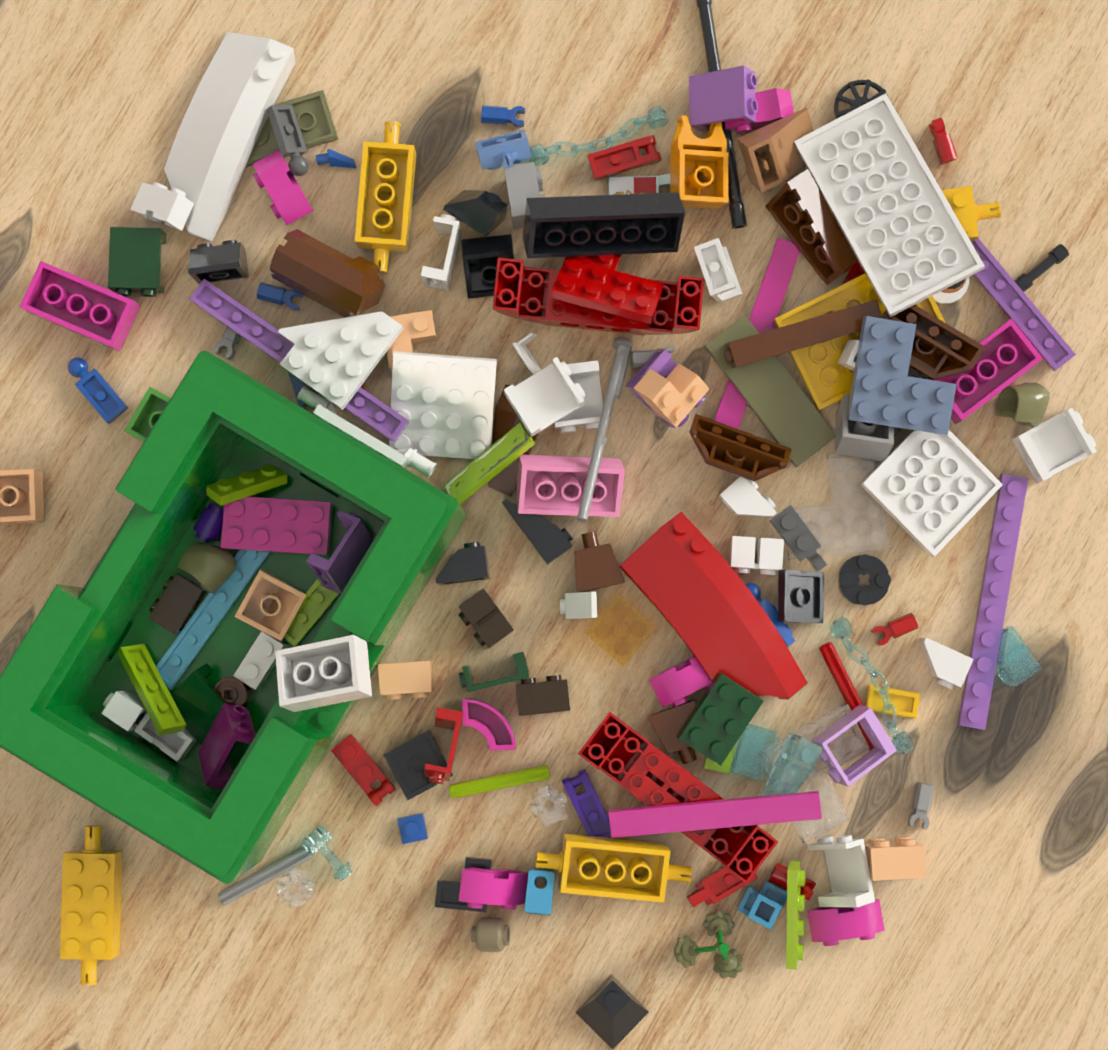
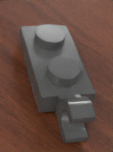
M791 505L769 520L800 562L807 558L816 572L827 565L816 552L821 547V544Z

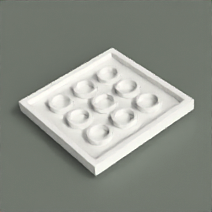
M394 351L391 409L406 418L410 423L395 443L389 440V446L395 450L417 449L420 455L464 459H476L492 446L497 359Z
M912 430L888 455L887 459L882 461L860 485L931 557H935L1003 484L950 430L948 435Z

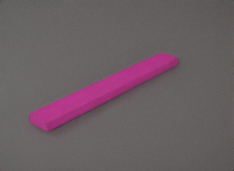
M778 238L749 319L759 333L773 330L775 325L773 319L778 316L800 253L793 242ZM729 379L715 421L739 429L747 403Z
M819 791L614 809L608 812L612 838L822 819Z

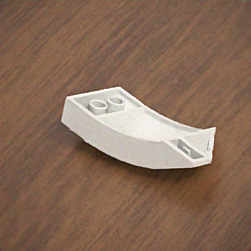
M227 32L191 100L164 167L171 189L173 187L185 192V198L194 203L185 223L189 234L209 243L215 237L233 202L241 176L268 118L266 109L275 104L296 64L294 48L270 38Z

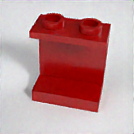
M437 707L435 727L454 730L447 767L425 764L424 777H428L429 782L444 784V781H450L463 712Z

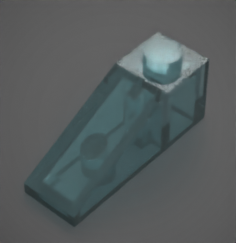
M789 733L760 796L797 793L812 773L823 747L802 736Z

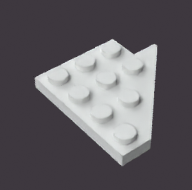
M381 311L281 328L278 333L293 343L294 346L280 363V366L343 410L404 327Z

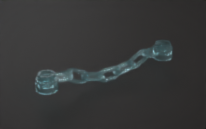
M656 106L648 111V115L630 119L619 132L610 137H602L590 143L579 145L570 142H557L555 145L543 148L540 144L530 147L532 157L528 159L529 162H534L535 167L546 164L550 159L549 155L554 153L574 156L577 153L588 151L595 153L611 148L613 143L623 138H630L640 129L641 125L649 123L650 128L657 129L665 126L669 119L666 111L662 107ZM633 122V125L637 127L627 134L625 129ZM605 141L607 146L595 149L596 143ZM561 145L571 146L572 152L560 151Z
M844 616L834 620L833 624L830 625L834 638L842 640L849 657L864 666L870 674L874 687L881 695L884 704L882 710L883 724L888 728L893 737L891 741L897 750L895 753L905 754L912 751L914 746L908 733L905 731L899 733L896 728V708L891 704L888 694L889 684L883 673L874 668L868 660V654L852 644L849 636L853 634V629L849 620ZM854 648L863 655L860 660L851 653ZM878 674L881 677L885 687L882 686L881 688H879L875 680V678L878 677ZM892 709L893 722H887L886 710L891 711Z

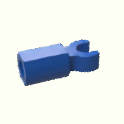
M482 105L481 123L502 125L511 123L515 127H524V121L515 119V116L517 114H525V108L516 106L509 110L508 107Z
M263 282L259 284L257 299L278 305L285 303L290 309L295 311L300 309L299 305L292 304V298L295 296L303 298V294L295 290L286 292L285 288Z

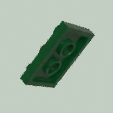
M719 672L677 735V738L721 766L764 701Z

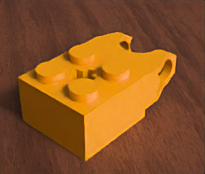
M681 115L677 119L676 132L671 141L670 193L679 192L683 207L719 209L728 203L727 141L721 122L710 124L706 139H700L692 133L687 116Z

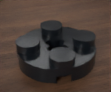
M867 554L848 559L841 566L838 574V586L841 594L846 600L857 605L864 606L877 603L886 595L891 583V577L885 564L880 559ZM860 573L863 576L869 575L868 581L870 584L868 586L865 584L859 586L858 582L860 579L858 575Z

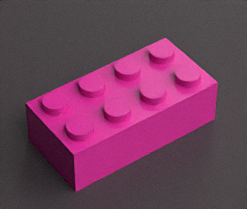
M40 261L20 305V308L32 315L118 352H121L141 307L129 298L43 261Z
M1012 318L979 342L986 349L972 370L934 380L957 384L951 419L955 425L1043 360Z
M246 497L225 504L221 548L309 555L313 553L315 555L330 556L333 504L331 502Z

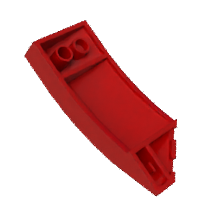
M682 512L660 527L620 565L623 572L650 600L679 635L712 682L718 673L721 672L758 697L765 695L789 700L808 684L780 633L753 594L715 547Z

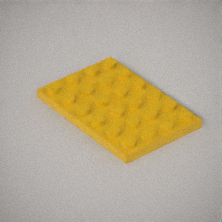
M865 273L773 319L776 327L780 328L876 299L881 315H883L886 309ZM933 296L915 304L946 323ZM861 331L789 352L817 410H821L841 400L843 395H850L854 371L837 364L847 341H859Z

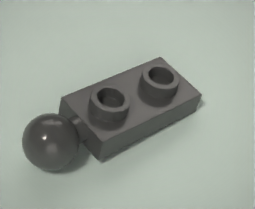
M271 105L266 110L282 157H291L288 166L293 175L303 176L309 169L308 161L302 157L307 152V148L293 106Z

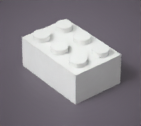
M355 635L275 651L280 707L297 712L372 697L367 642Z

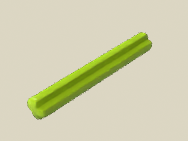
M547 765L451 784L449 786V793L451 798L454 799L546 780L550 778L549 768Z

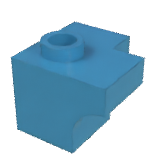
M768 881L765 882L761 891L749 886L737 910L747 915L751 920L771 930L787 900V891Z

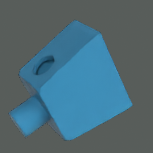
M535 866L534 870H529L525 913L551 916L555 872H550V869L535 868ZM538 878L545 879V888L538 889L536 887V880Z

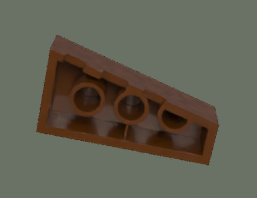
M808 169L788 181L765 206L826 285L842 276L858 262L855 253Z

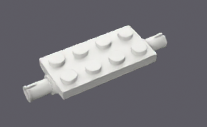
M304 386L299 392L297 400L315 409L313 413L320 419L406 470L411 466L428 478L433 473L437 464L420 455L417 449L395 450L339 417L332 402L307 386Z

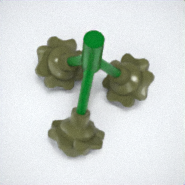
M717 911L706 915L707 921L703 922V927L707 929L708 936L715 935L717 938L714 946L699 947L688 935L678 938L674 948V956L676 961L682 963L684 968L694 966L695 959L700 953L715 951L720 955L714 956L715 965L713 970L719 973L721 978H735L737 972L743 970L741 964L743 956L737 954L735 949L729 950L728 944L723 943L722 937L731 935L732 928L735 927V923L731 920L729 913L724 914L722 911Z

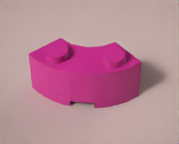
M773 88L767 91L755 92V99L758 103L756 122L751 123L744 118L724 121L725 129L736 130V134H746L751 132V130L760 129L793 114L791 91Z
M280 150L253 164L257 172L253 176L260 189L265 186L274 202L270 207L277 219L282 217L286 225H289L313 211L294 175L290 172L291 170L284 157H282Z
M694 656L649 679L662 707L671 703L676 707L688 701L687 695L703 687L708 690L712 684V681Z
M462 699L463 725L474 727L482 732L488 741L490 751L517 749L513 729L499 710L477 699Z
M475 867L462 869L459 901L467 902V907L483 908V904L501 905L500 908L516 910V905L525 904L528 872Z
M875 899V902L860 907H816L807 911L812 942H823V946H834L839 944V940L858 937L860 940L874 939L875 933L885 930L879 899Z

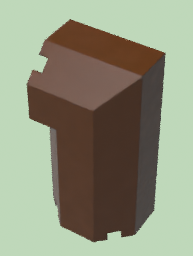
M298 229L288 232L284 237L287 243L284 246L279 244L276 248L269 267L270 271L274 273L271 274L272 278L345 318L355 316L379 303L385 284L383 279L380 280L378 273L380 271L378 266L361 256L352 259Z

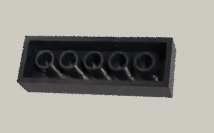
M679 192L526 198L523 242L527 259L678 252L685 211Z

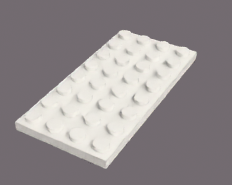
M886 93L794 141L802 160L811 173L889 317L984 269L985 266Z

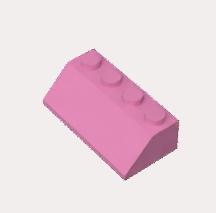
M521 455L518 459L517 470L518 514L578 516L591 457ZM601 458L588 516L620 517L625 469L619 458Z

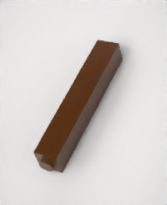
M876 299L726 343L727 349L723 350L726 363L731 364L733 369L860 332L863 316L882 318L878 301Z

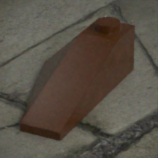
M504 389L495 407L492 445L517 424L522 423L504 395ZM539 433L531 437L534 443L536 442ZM534 445L522 455H530ZM519 457L492 478L488 483V487L512 497L517 486Z

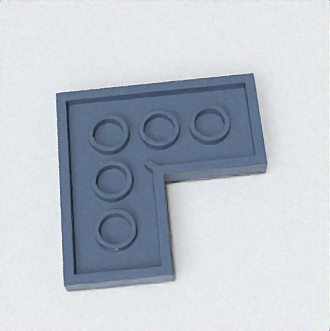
M863 316L846 416L847 420L948 435L957 384L908 376L916 324Z

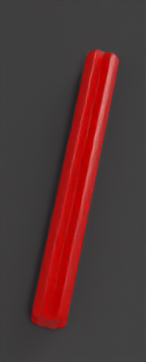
M827 642L821 645L819 650L851 712L857 706L863 704L833 643ZM857 722L856 725L869 751L874 749V746L860 723Z

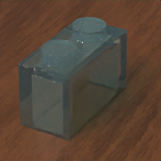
M749 723L740 736L731 772L762 782L764 776L769 777L772 762H769L771 751L776 752L779 743V737H776L777 731Z

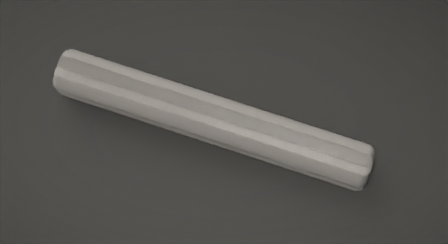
M306 845L221 891L218 894L221 903L227 905L313 857L310 847Z

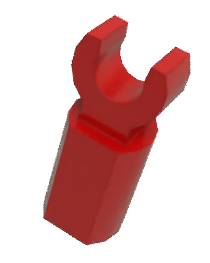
M942 117L932 120L929 128L934 136L933 144L940 164L943 165L956 160L958 156L950 134H947L945 131Z
M909 613L888 622L887 627H874L871 633L881 631L884 637L881 641L876 642V644L885 645L890 640V637L896 639L919 627L914 615Z
M777 863L771 872L769 881L787 889L788 868ZM805 879V886H800V895H805V899L810 900L816 883L810 879Z

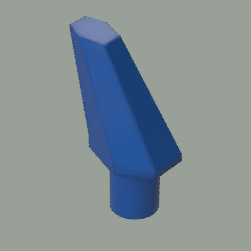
M327 149L328 153L316 155L318 165L330 163L331 167L357 168L354 159L331 149Z

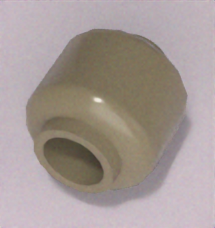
M482 917L478 920L476 926H472L471 941L476 942V946L481 952H501L505 946L509 945L510 926L502 918Z

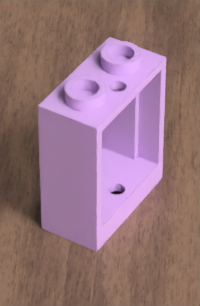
M863 705L857 706L811 740L816 747L814 749L816 756L822 762H825L829 768L827 771L829 777L836 784L839 783L848 787L897 751L873 710ZM859 722L873 744L874 749L843 771L827 744Z

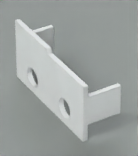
M530 333L518 343L514 342L513 346L534 375L541 371V368L526 347L528 342L537 337V334Z

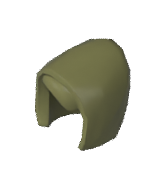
M1036 382L1007 386L999 394L996 416L1013 418V421H1017L1023 426L1037 427L1046 412L1050 392Z
M196 543L186 550L177 568L192 575V578L200 583L203 590L214 594L236 570L237 563L228 550L210 544Z

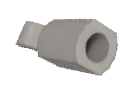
M226 327L222 335L223 340L215 345L214 353L219 355L223 348H227L228 352L225 358L231 360L235 355L234 346L235 344L238 345L242 336Z
M673 347L664 348L669 353H672L674 351ZM657 349L631 351V368H641Z
M917 782L912 807L915 809L914 813L908 818L909 826L914 827L915 820L921 818L923 821L922 828L927 830L929 827V819L926 815L927 811L930 812L935 786Z

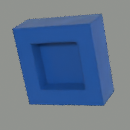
M423 813L397 819L402 844L428 839Z

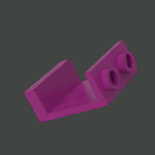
M223 704L198 751L206 786L224 789L233 774L228 754L235 741L251 744L256 736L249 710L241 705Z

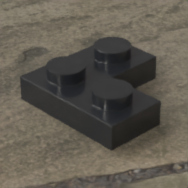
M466 857L465 869L470 867L491 869L492 859ZM437 881L435 907L476 912L487 911V904H483V908L467 907V902L459 901L461 882Z

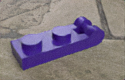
M583 769L578 772L577 776L571 779L569 777L563 779L562 783L588 836L611 838L609 817L587 771ZM583 784L586 791L577 794L575 788Z

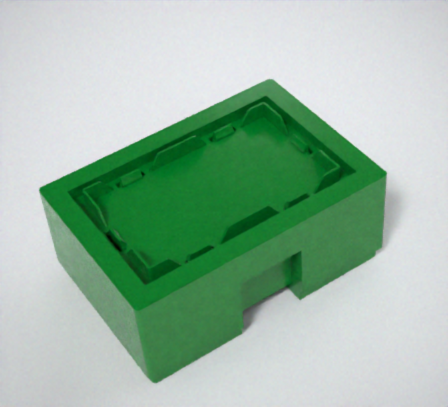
M202 351L196 356L115 488L118 493L132 500L135 504L83 588L56 584L0 676V747L219 881L229 884L261 862L357 700L297 712L280 707L277 669L275 665L262 688L259 690L252 688V700L247 708L249 709L256 736L251 744L235 741L228 754L233 774L224 789L206 786L198 755L201 747L198 741L184 760L176 762V760L160 750L158 746L136 733L135 729L127 731L101 714L105 709L103 703L110 693L115 694L116 691L130 690L139 696L118 656L120 647L144 644L155 666H157L178 635H174L148 618L151 614L149 609L152 603L157 598L160 599L166 591L163 587L170 576L174 577L176 574H181L201 586L196 579L192 578V575L177 568L183 554L196 543H205L221 548L222 531L216 541L211 539L207 543L195 537L197 531L193 530L204 507H208L209 503L224 510V505H219L206 495V486L216 483L221 479L238 476L242 472H250L264 465L273 464L287 474V484L249 497L331 502L333 504L330 556L318 555L327 560L331 558L347 533L337 516L338 511L340 510L348 514L353 512L362 517L365 527L371 532L373 542L343 592L336 598L298 646L355 635L367 642L370 679L464 524L466 513L452 496L213 354ZM225 549L228 550L233 555V557H235L239 551L234 549ZM271 552L260 567V569L262 568L281 578L303 593H306L317 580V577L306 562L310 556L309 554ZM258 572L173 690L168 688L170 694L193 671L206 663L214 670L206 679L213 688L220 680L234 677L233 675L261 633V630L234 617ZM209 592L206 593V595H205L204 598L202 599L201 603L203 602V600L205 599V597L208 595ZM192 609L190 614L193 615L195 611ZM283 637L282 641H283L284 643L288 644V647H287V648H292V647H294L290 642H288V641Z

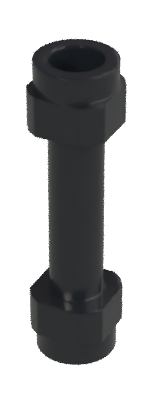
M1062 244L1057 245L1048 253L1049 256L1027 274L1023 273L1014 280L1023 292L1033 285V281L1055 263L1059 264L1069 256L1068 250Z

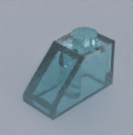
M1004 627L1002 629L996 664L999 669L997 673L1006 685L1009 683L1010 686H1018L1042 668L1014 627Z

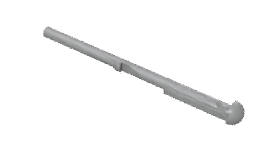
M625 337L615 339L612 344L616 349L577 516V520L581 522H587L603 449L607 443L605 434L610 423L615 397L620 399L632 349L631 342Z

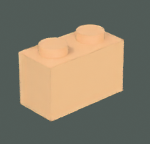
M431 661L378 664L380 695H386L387 700L402 699V694L412 693V698L428 697L427 692L433 691Z

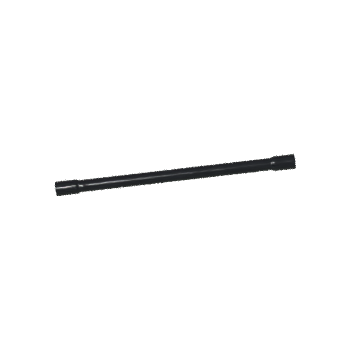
M696 0L700 13L709 72L721 70L711 9L712 1ZM723 121L721 124L727 141L729 211L732 228L739 229L746 227L747 221L741 198L731 130L725 129V122Z

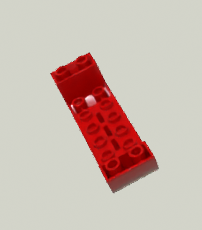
M498 258L492 309L506 316L547 326L636 335H672L700 330L705 278L679 276L677 282L654 280L664 283V288L651 324L553 299L551 298V290L560 270L524 267V260Z
M611 712L607 714L578 752V755L596 769H600L646 806L724 799ZM758 825L681 832L722 863L727 870L745 884L750 881L778 843L775 838Z

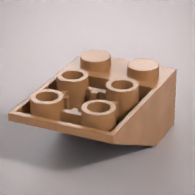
M807 108L737 138L750 182L761 193L786 182L806 166L794 141L814 131Z

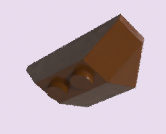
M916 305L892 317H889L886 310L882 315L883 319L916 324L909 366L932 380L972 370L986 349L985 346Z
M695 414L689 431L706 464L752 481H757L786 468L792 450L789 447Z

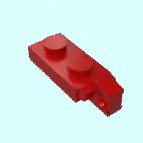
M722 867L695 884L698 890L688 895L687 899L692 907L697 906L705 901L707 906L712 903L716 904L755 881L758 876L755 873L750 881L745 884L725 867Z

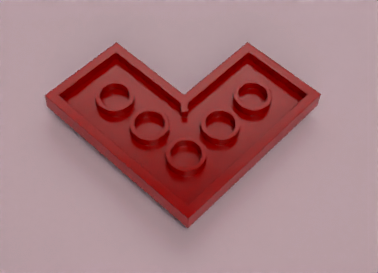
M622 255L565 257L551 290V298L651 324L663 292L664 283L617 271Z

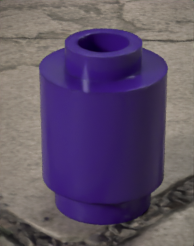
M209 503L207 508L204 507L193 527V530L197 531L195 537L207 543L211 539L216 541L222 531L224 510Z

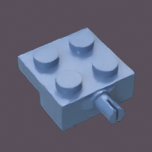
M525 130L475 142L482 169L495 170L502 165L508 169V164L511 168L513 164L526 161V158L532 157Z

